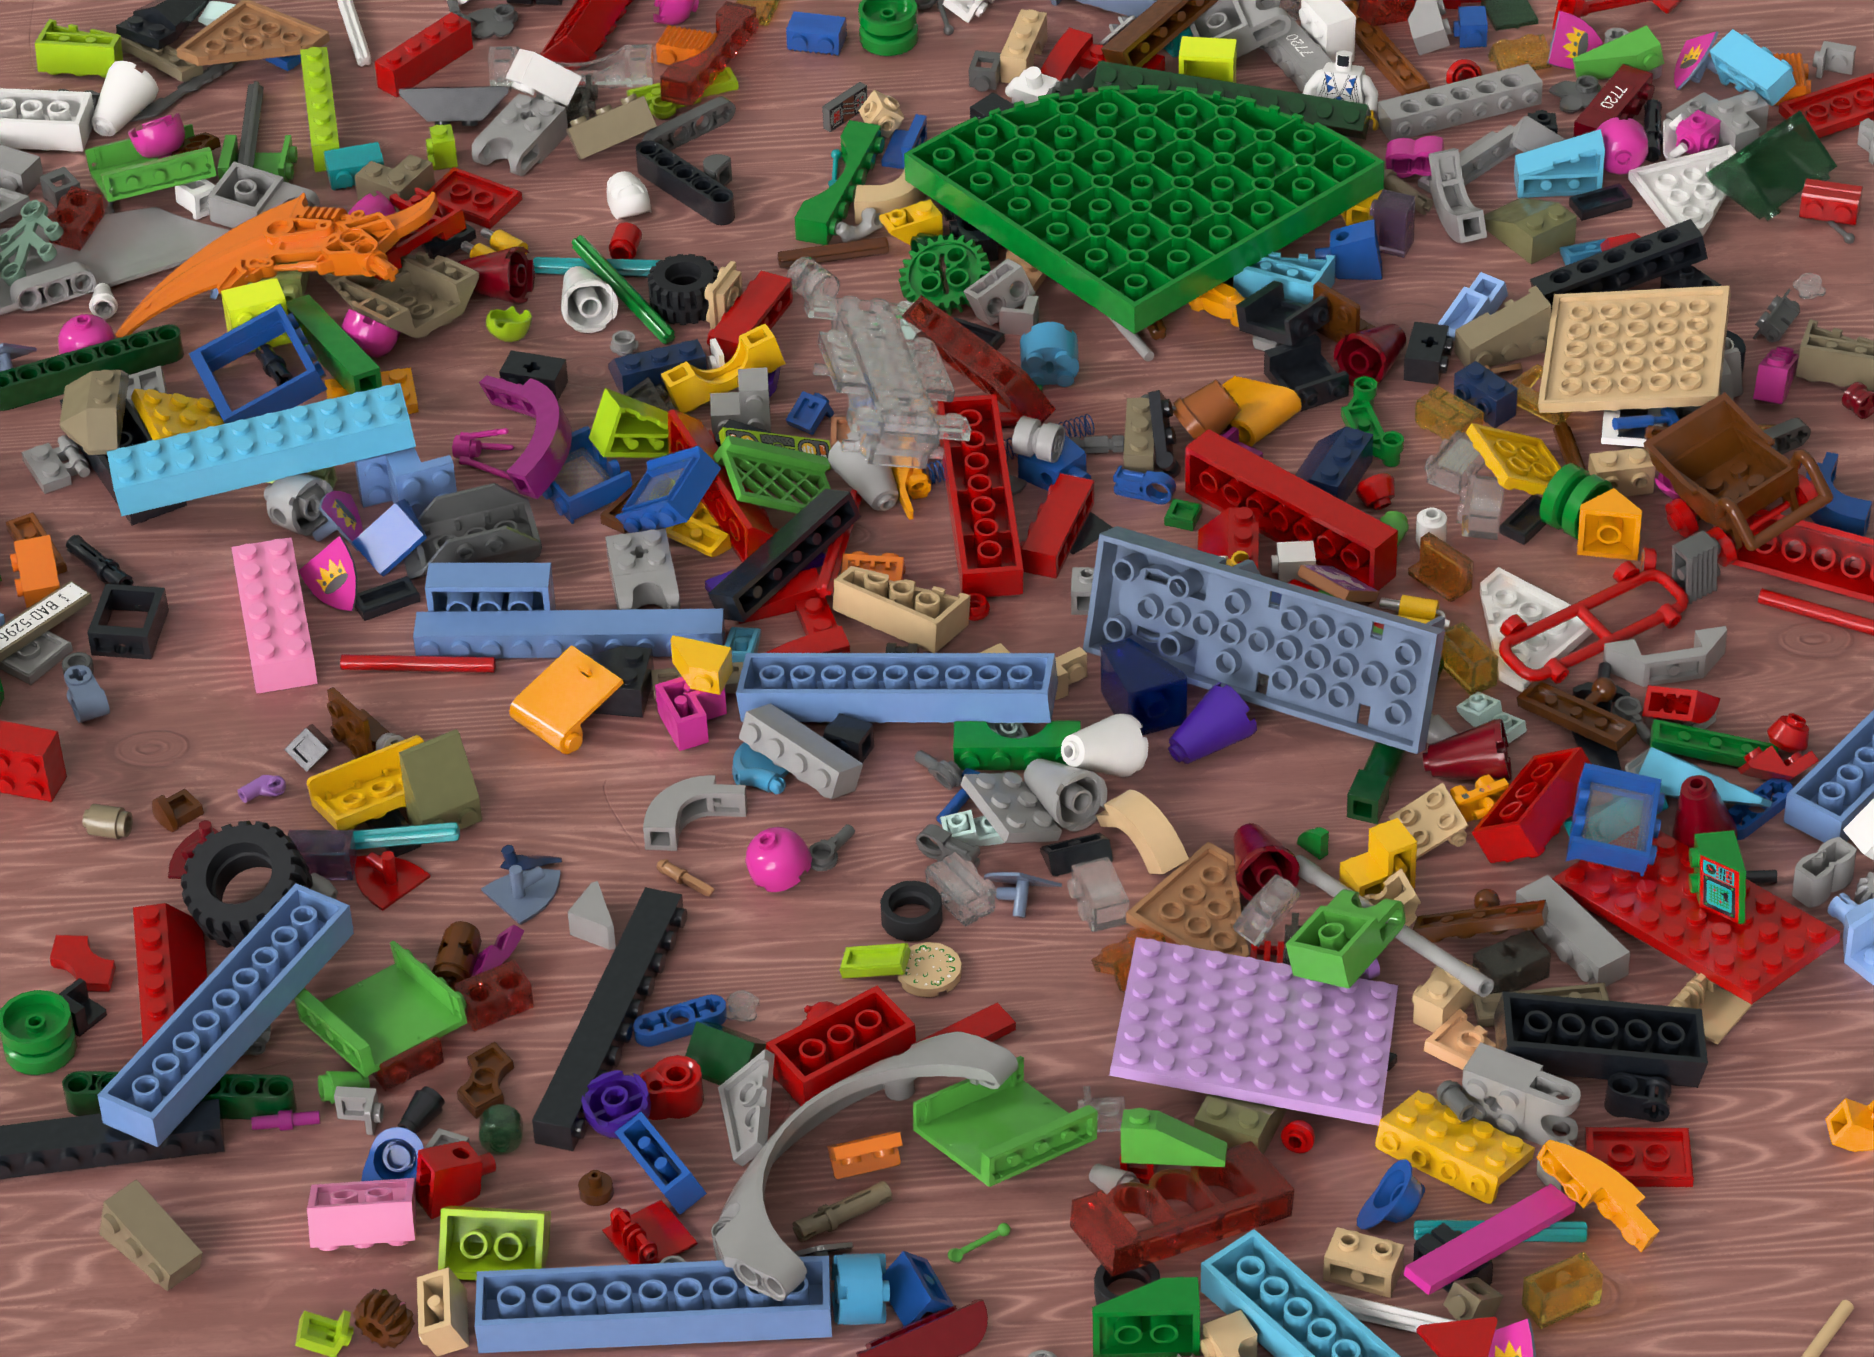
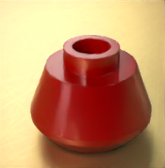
M1457 60L1447 71L1446 83L1450 84L1482 75V71L1472 60Z
M1388 473L1369 477L1357 485L1355 493L1367 507H1374L1375 510L1386 508L1392 504L1391 499L1395 497L1394 477Z
M1789 713L1788 716H1781L1767 730L1769 741L1783 751L1795 754L1798 751L1801 753L1808 748L1809 727L1806 725V720L1797 714Z

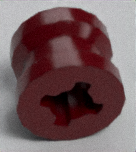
M1855 382L1844 392L1842 405L1849 410H1854V414L1860 419H1866L1874 413V392L1868 391L1867 386L1863 383Z

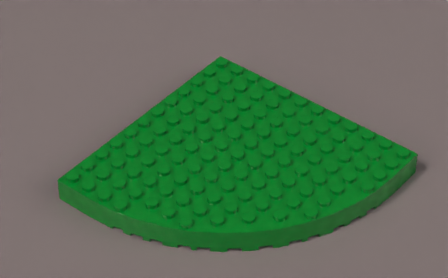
M1119 85L1098 87V92L1082 93V89H1074V94L1061 97H1059L1058 93L1038 96V101L1025 104L1023 101L1014 103V108L1001 111L999 108L989 111V116L978 119L975 116L904 153L905 181L1133 334L1138 333L1239 274L1245 267L1256 264L1263 257H1268L1272 252L1280 250L1384 189L1385 161L1319 122H1316L1314 125L1304 121V116L1297 113L1291 116L1280 112V107L1272 104L1269 108L1257 105L1256 99L1238 95L1236 99L1222 97V92L1214 91L1213 95L1198 93V88L1177 86L1176 91L1159 90V85H1137V90H1119Z

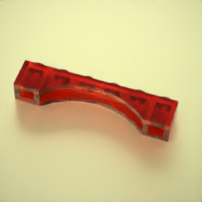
M726 1L716 12V34L718 37L714 43L696 56L672 63L660 76L661 100L691 107L698 98H701L703 92L709 85L713 84L715 78L720 72L724 71L726 65L735 58L738 51L746 45L753 34H756L759 27V20L756 18V7Z

